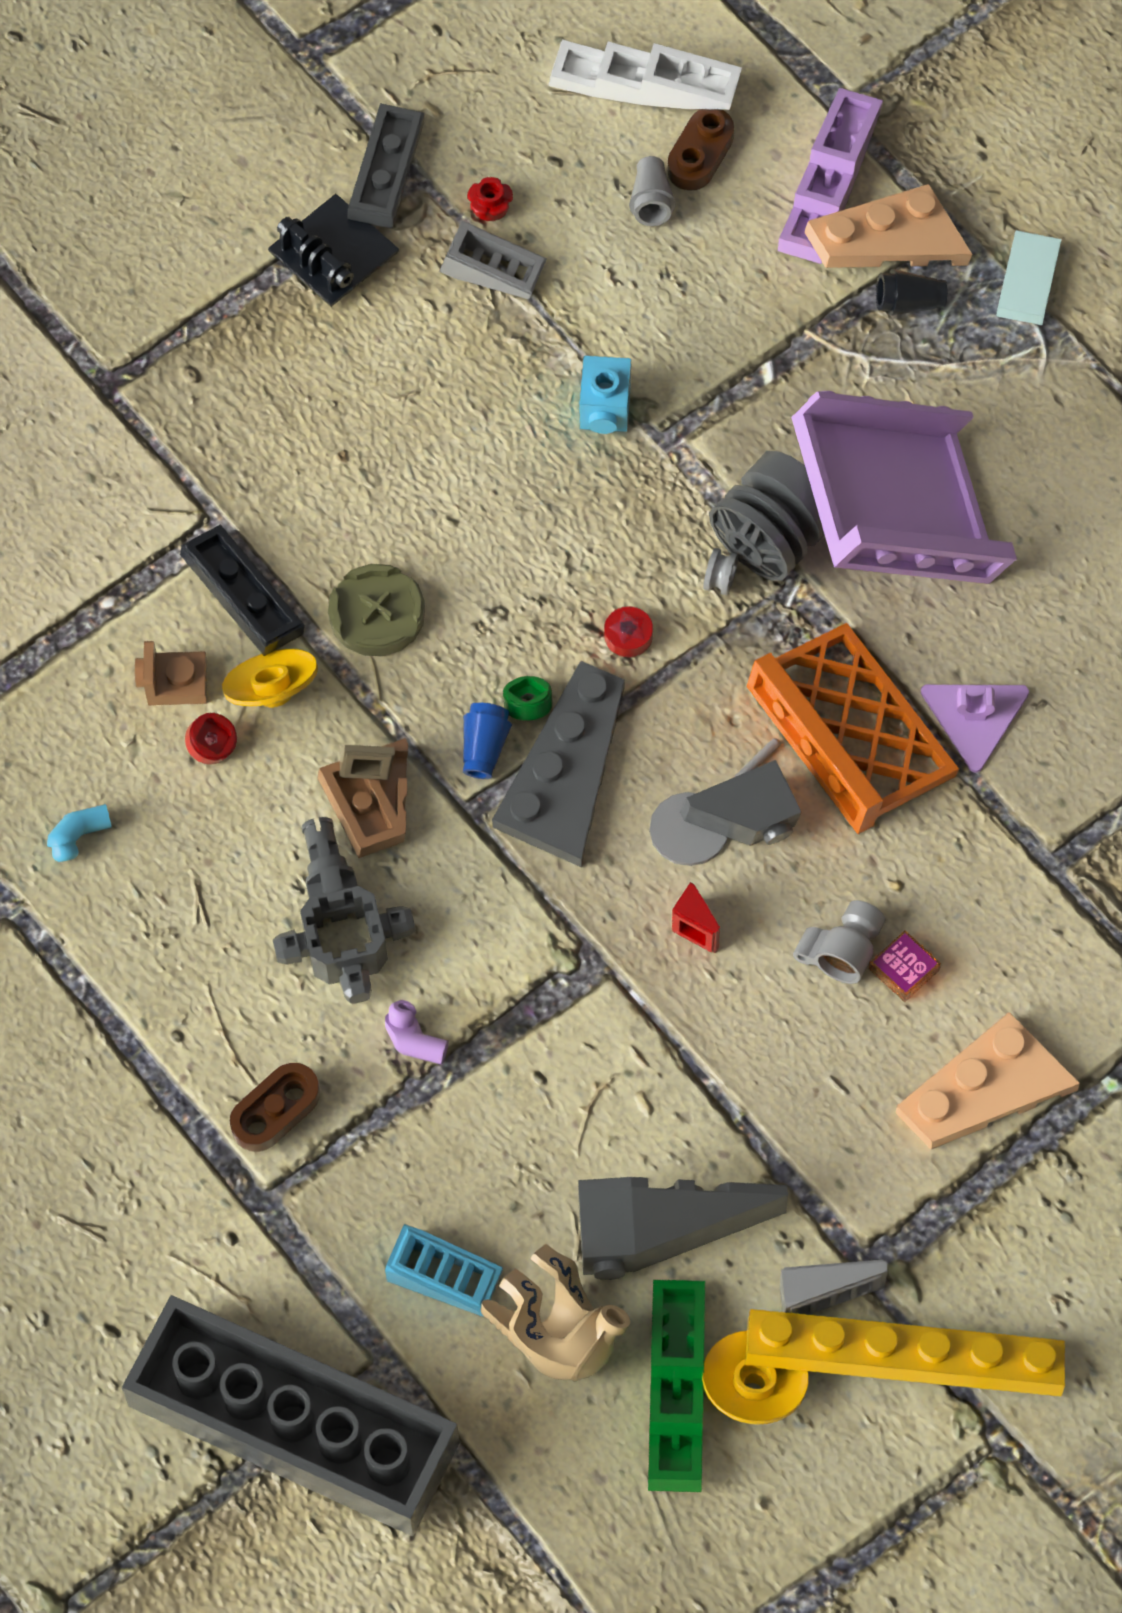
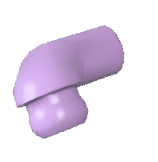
M399 1000L392 1003L389 1007V1013L385 1016V1028L395 1049L403 1055L442 1065L447 1054L449 1040L423 1034L415 1017L416 1008L410 1002Z

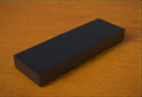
M221 524L181 545L180 556L263 656L304 634V623Z

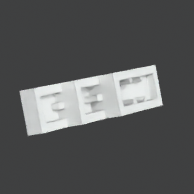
M562 39L550 76L549 86L592 97L639 105L681 109L730 110L742 67L655 43L651 53L609 41L605 51Z

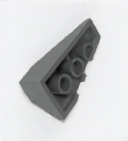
M643 1177L578 1180L583 1275H594L595 1278L600 1280L619 1279L625 1276L626 1272L639 1271L785 1214L788 1201L787 1185L727 1182L717 1186L714 1191H704L702 1187L695 1185V1180L678 1179L674 1186L666 1189L649 1188L648 1178Z

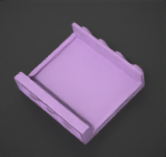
M817 391L791 417L834 568L990 584L1017 560L1012 542L989 540L957 436V433L974 418L971 411L950 409L947 406L934 407L912 404L909 401L896 402L874 399L871 396L859 397L836 394L833 391Z

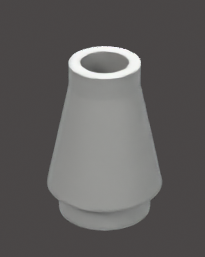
M648 156L642 158L637 163V175L629 208L639 223L646 226L662 225L670 219L676 203L665 173L664 162L658 157Z

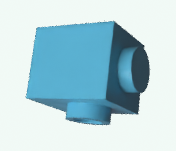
M584 356L579 403L580 429L592 430L599 434H609L614 431L627 432L631 390V358Z

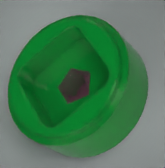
M518 677L510 681L503 689L504 708L509 711V716L518 720L530 721L542 718L552 709V688L547 681L539 677Z

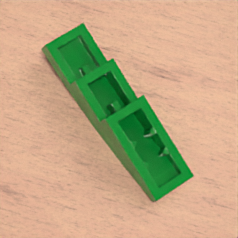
M653 1280L648 1491L702 1492L704 1389L702 1375L704 1373L705 1281Z

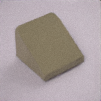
M341 744L340 777L389 779L395 754L394 747Z

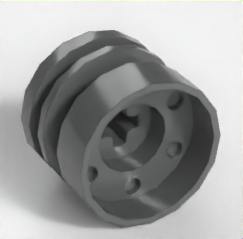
M766 451L741 478L742 485H734L725 495V498H722L709 512L710 524L717 538L729 553L738 554V561L761 577L771 581H782L795 568V564H798L807 555V546H815L825 534L805 465L782 452Z

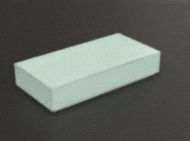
M1015 231L997 308V317L1043 325L1061 239Z

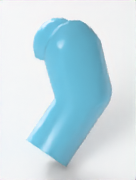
M104 804L71 812L61 819L50 832L47 839V846L52 847L54 860L64 862L76 858L79 853L76 841L82 835L112 828L107 805Z

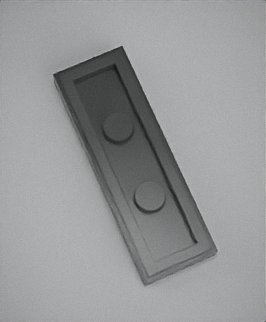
M380 103L349 203L347 219L393 229L424 125V112Z

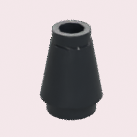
M891 269L889 273H880L876 285L877 309L879 311H888L890 316L945 308L948 296L946 280H937L936 278Z

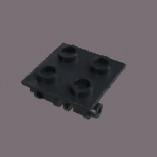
M336 193L302 221L298 218L292 220L290 217L282 219L277 226L280 239L268 248V251L331 307L399 252V248L373 225L347 219L349 204Z

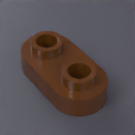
M700 109L692 115L668 156V177L676 187L693 191L705 187L711 181L734 139V122L727 112L722 109ZM705 126H716L717 128L709 129ZM692 158L697 162L687 163L684 160Z
M301 1063L284 1064L274 1070L233 1108L230 1115V1128L235 1142L248 1151H264L274 1146L316 1107L320 1098L319 1083L313 1070ZM293 1088H298L304 1092L296 1100L288 1099L285 1095ZM255 1122H262L266 1125L264 1131L258 1134L249 1132L248 1128Z

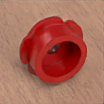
M486 177L479 184L474 183L469 188L467 199L471 201L470 208L478 218L484 221H496L504 217L508 212L509 202L513 200V191L508 184H502L499 178ZM488 194L494 195L493 198H486Z

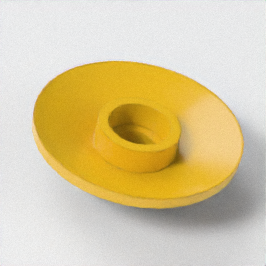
M299 649L275 650L266 656L259 654L233 668L224 678L222 690L225 698L236 705L278 707L287 703L291 696L306 688L314 680L318 672V665L311 653Z
M747 1330L727 1335L714 1344L704 1361L702 1381L708 1398L722 1413L732 1419L748 1424H769L788 1417L801 1405L808 1387V1371L745 1365ZM755 1383L761 1388L753 1389L746 1386V1384Z

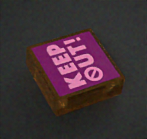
M906 930L869 962V970L903 1002H906L941 968V963Z

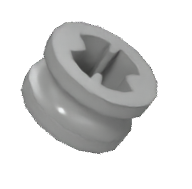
M713 549L704 578V590L711 591L712 588L716 587L721 590L722 595L728 596L737 569L739 557L737 553L732 552L729 556H724L721 553V549Z

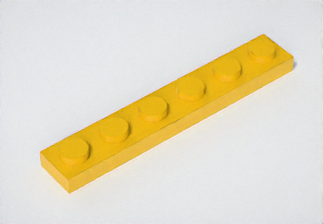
M750 1309L745 1365L1062 1397L1065 1387V1340Z

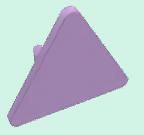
M926 684L921 688V695L970 771L977 773L982 770L1028 698L1029 690L1025 685Z

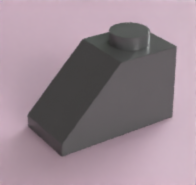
M776 760L686 797L680 811L684 821L749 846L765 840L767 845H772L786 839L793 834L792 828L795 827L802 813Z

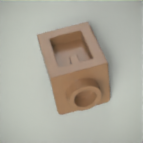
M144 641V658H135V683L137 688L144 687L148 705L207 704L206 652L157 653L154 641Z

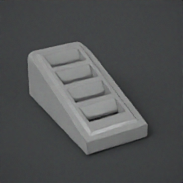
M462 220L439 272L455 279L530 299L547 258ZM464 250L472 251V257L464 255ZM482 255L491 257L488 265L480 262ZM500 260L510 262L505 273L497 270ZM519 265L528 267L523 280L514 277Z
M883 1260L785 1267L781 1269L780 1278L782 1312L810 1315L885 1288L887 1263Z

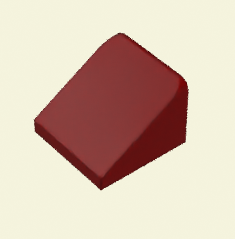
M690 882L672 909V930L674 933L703 949L716 953L719 948L720 926L696 886Z

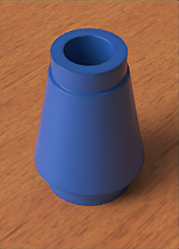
M473 703L470 706L469 713L463 716V773L477 779L492 778L493 769H495L512 726L508 721L509 711L507 709L490 703Z

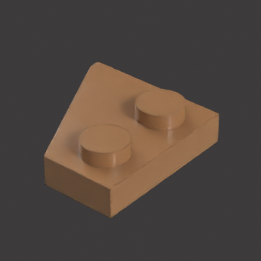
M406 738L381 746L394 747L395 750L390 777L387 780L340 777V761L319 768L317 778L358 858L404 843L406 834L405 803L407 797L406 769L408 742Z

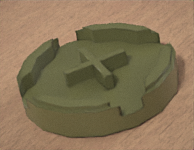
M368 564L352 569L343 576L344 580L338 584L337 588L335 586L329 597L328 616L334 635L346 648L361 655L386 656L399 652L416 639L424 625L425 602L419 584L412 577L410 579L407 575L402 574L401 569L394 566Z

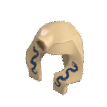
M545 1244L530 1259L555 1279V1300L549 1317L544 1322H541L539 1315L543 1297L541 1289L516 1268L503 1278L499 1286L512 1296L518 1306L515 1312L508 1310L506 1306H500L498 1302L487 1299L482 1301L481 1313L485 1318L489 1319L491 1324L496 1326V1329L501 1330L502 1334L507 1336L508 1340L526 1355L539 1372L556 1380H572L576 1382L596 1374L608 1362L614 1350L615 1338L626 1332L630 1325V1317L623 1309L614 1305H606L594 1309L582 1288L575 1261Z

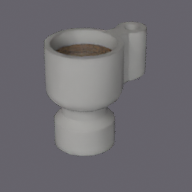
M851 901L842 916L843 926L834 927L831 930H823L817 927L807 928L793 952V957L802 964L818 966L826 975L837 981L848 984L857 983L873 957V945L870 939H874L879 935L886 921L885 916L878 908L867 902Z

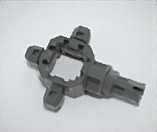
M319 817L321 831H317L313 818L306 821L301 827L311 861L307 867L309 875L305 881L309 899L300 910L304 932L296 933L294 929L281 933L273 939L277 962L282 964L300 963L303 957L310 956L315 977L329 985L340 982L344 997L349 1003L364 1002L370 999L372 992L369 975L379 973L388 960L385 939L392 937L393 941L408 937L415 932L411 908L404 906L386 908V913L379 914L374 894L358 886L353 868L347 865L346 858L339 853L333 829V820L328 817ZM354 912L356 919L365 917L371 942L365 944L366 951L358 953L357 948L342 951L341 957L333 958L332 952L323 953L317 928L324 927V919L331 918V922L348 919L347 914Z

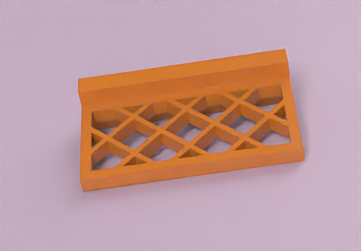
M848 623L776 658L770 652L754 661L746 687L857 834L873 827L877 817L956 777L959 771L957 765ZM842 642L853 656L852 665L824 659L826 649ZM795 664L816 669L813 684L809 685L793 681L785 669ZM824 671L848 677L846 693L818 687L821 672ZM855 679L875 684L881 692L880 702L852 695ZM818 699L842 705L843 710L840 722L820 717L814 709L815 700ZM849 708L877 714L874 730L846 724ZM883 716L902 720L909 729L908 739L880 732ZM846 736L871 742L868 759L848 754L842 746L843 737ZM877 745L905 751L902 767L875 761ZM915 753L931 757L939 769L930 774L909 769L911 754ZM872 773L899 779L898 790L882 798L870 783Z

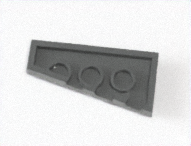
M580 661L492 818L494 829L582 867L585 846L595 813L596 800L600 785L602 784L605 763L610 744L612 743L625 689L624 679Z

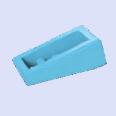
M406 1224L401 1229L385 1268L387 1282L484 1317L481 1313L482 1301L491 1300L503 1272V1267ZM413 1249L421 1252L414 1270L406 1267ZM433 1257L441 1259L434 1279L426 1276ZM453 1264L462 1268L452 1288L445 1285ZM474 1271L482 1274L473 1297L464 1292Z

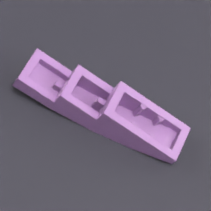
M842 88L838 89L812 146L810 162L795 193L794 206L779 237L777 251L822 264L820 257L805 234L807 223L809 220L845 209L878 120L883 100Z

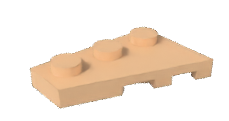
M929 184L809 220L805 229L806 236L826 268L881 267L884 261H909L910 266H928L929 261L951 260L952 266H968L972 257L970 249Z
M1008 1012L898 1104L896 1114L930 1149L986 1128L988 1123L1017 1112L1021 1114L1036 1108L1038 1103L1060 1095L1064 1097L1078 1091L1080 1083Z

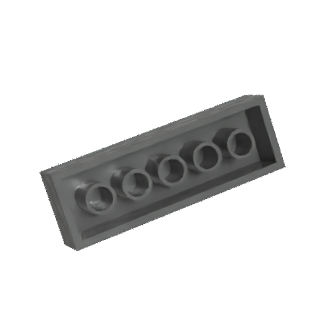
M170 1295L122 1386L128 1407L414 1537L460 1443L457 1423L173 1295Z

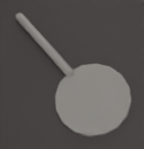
M773 738L734 777L757 768L779 747L780 740ZM685 792L670 796L658 805L651 817L649 832L653 846L662 857L675 864L693 866L706 863L717 856L727 842V837L684 821L680 813L686 797L696 793Z

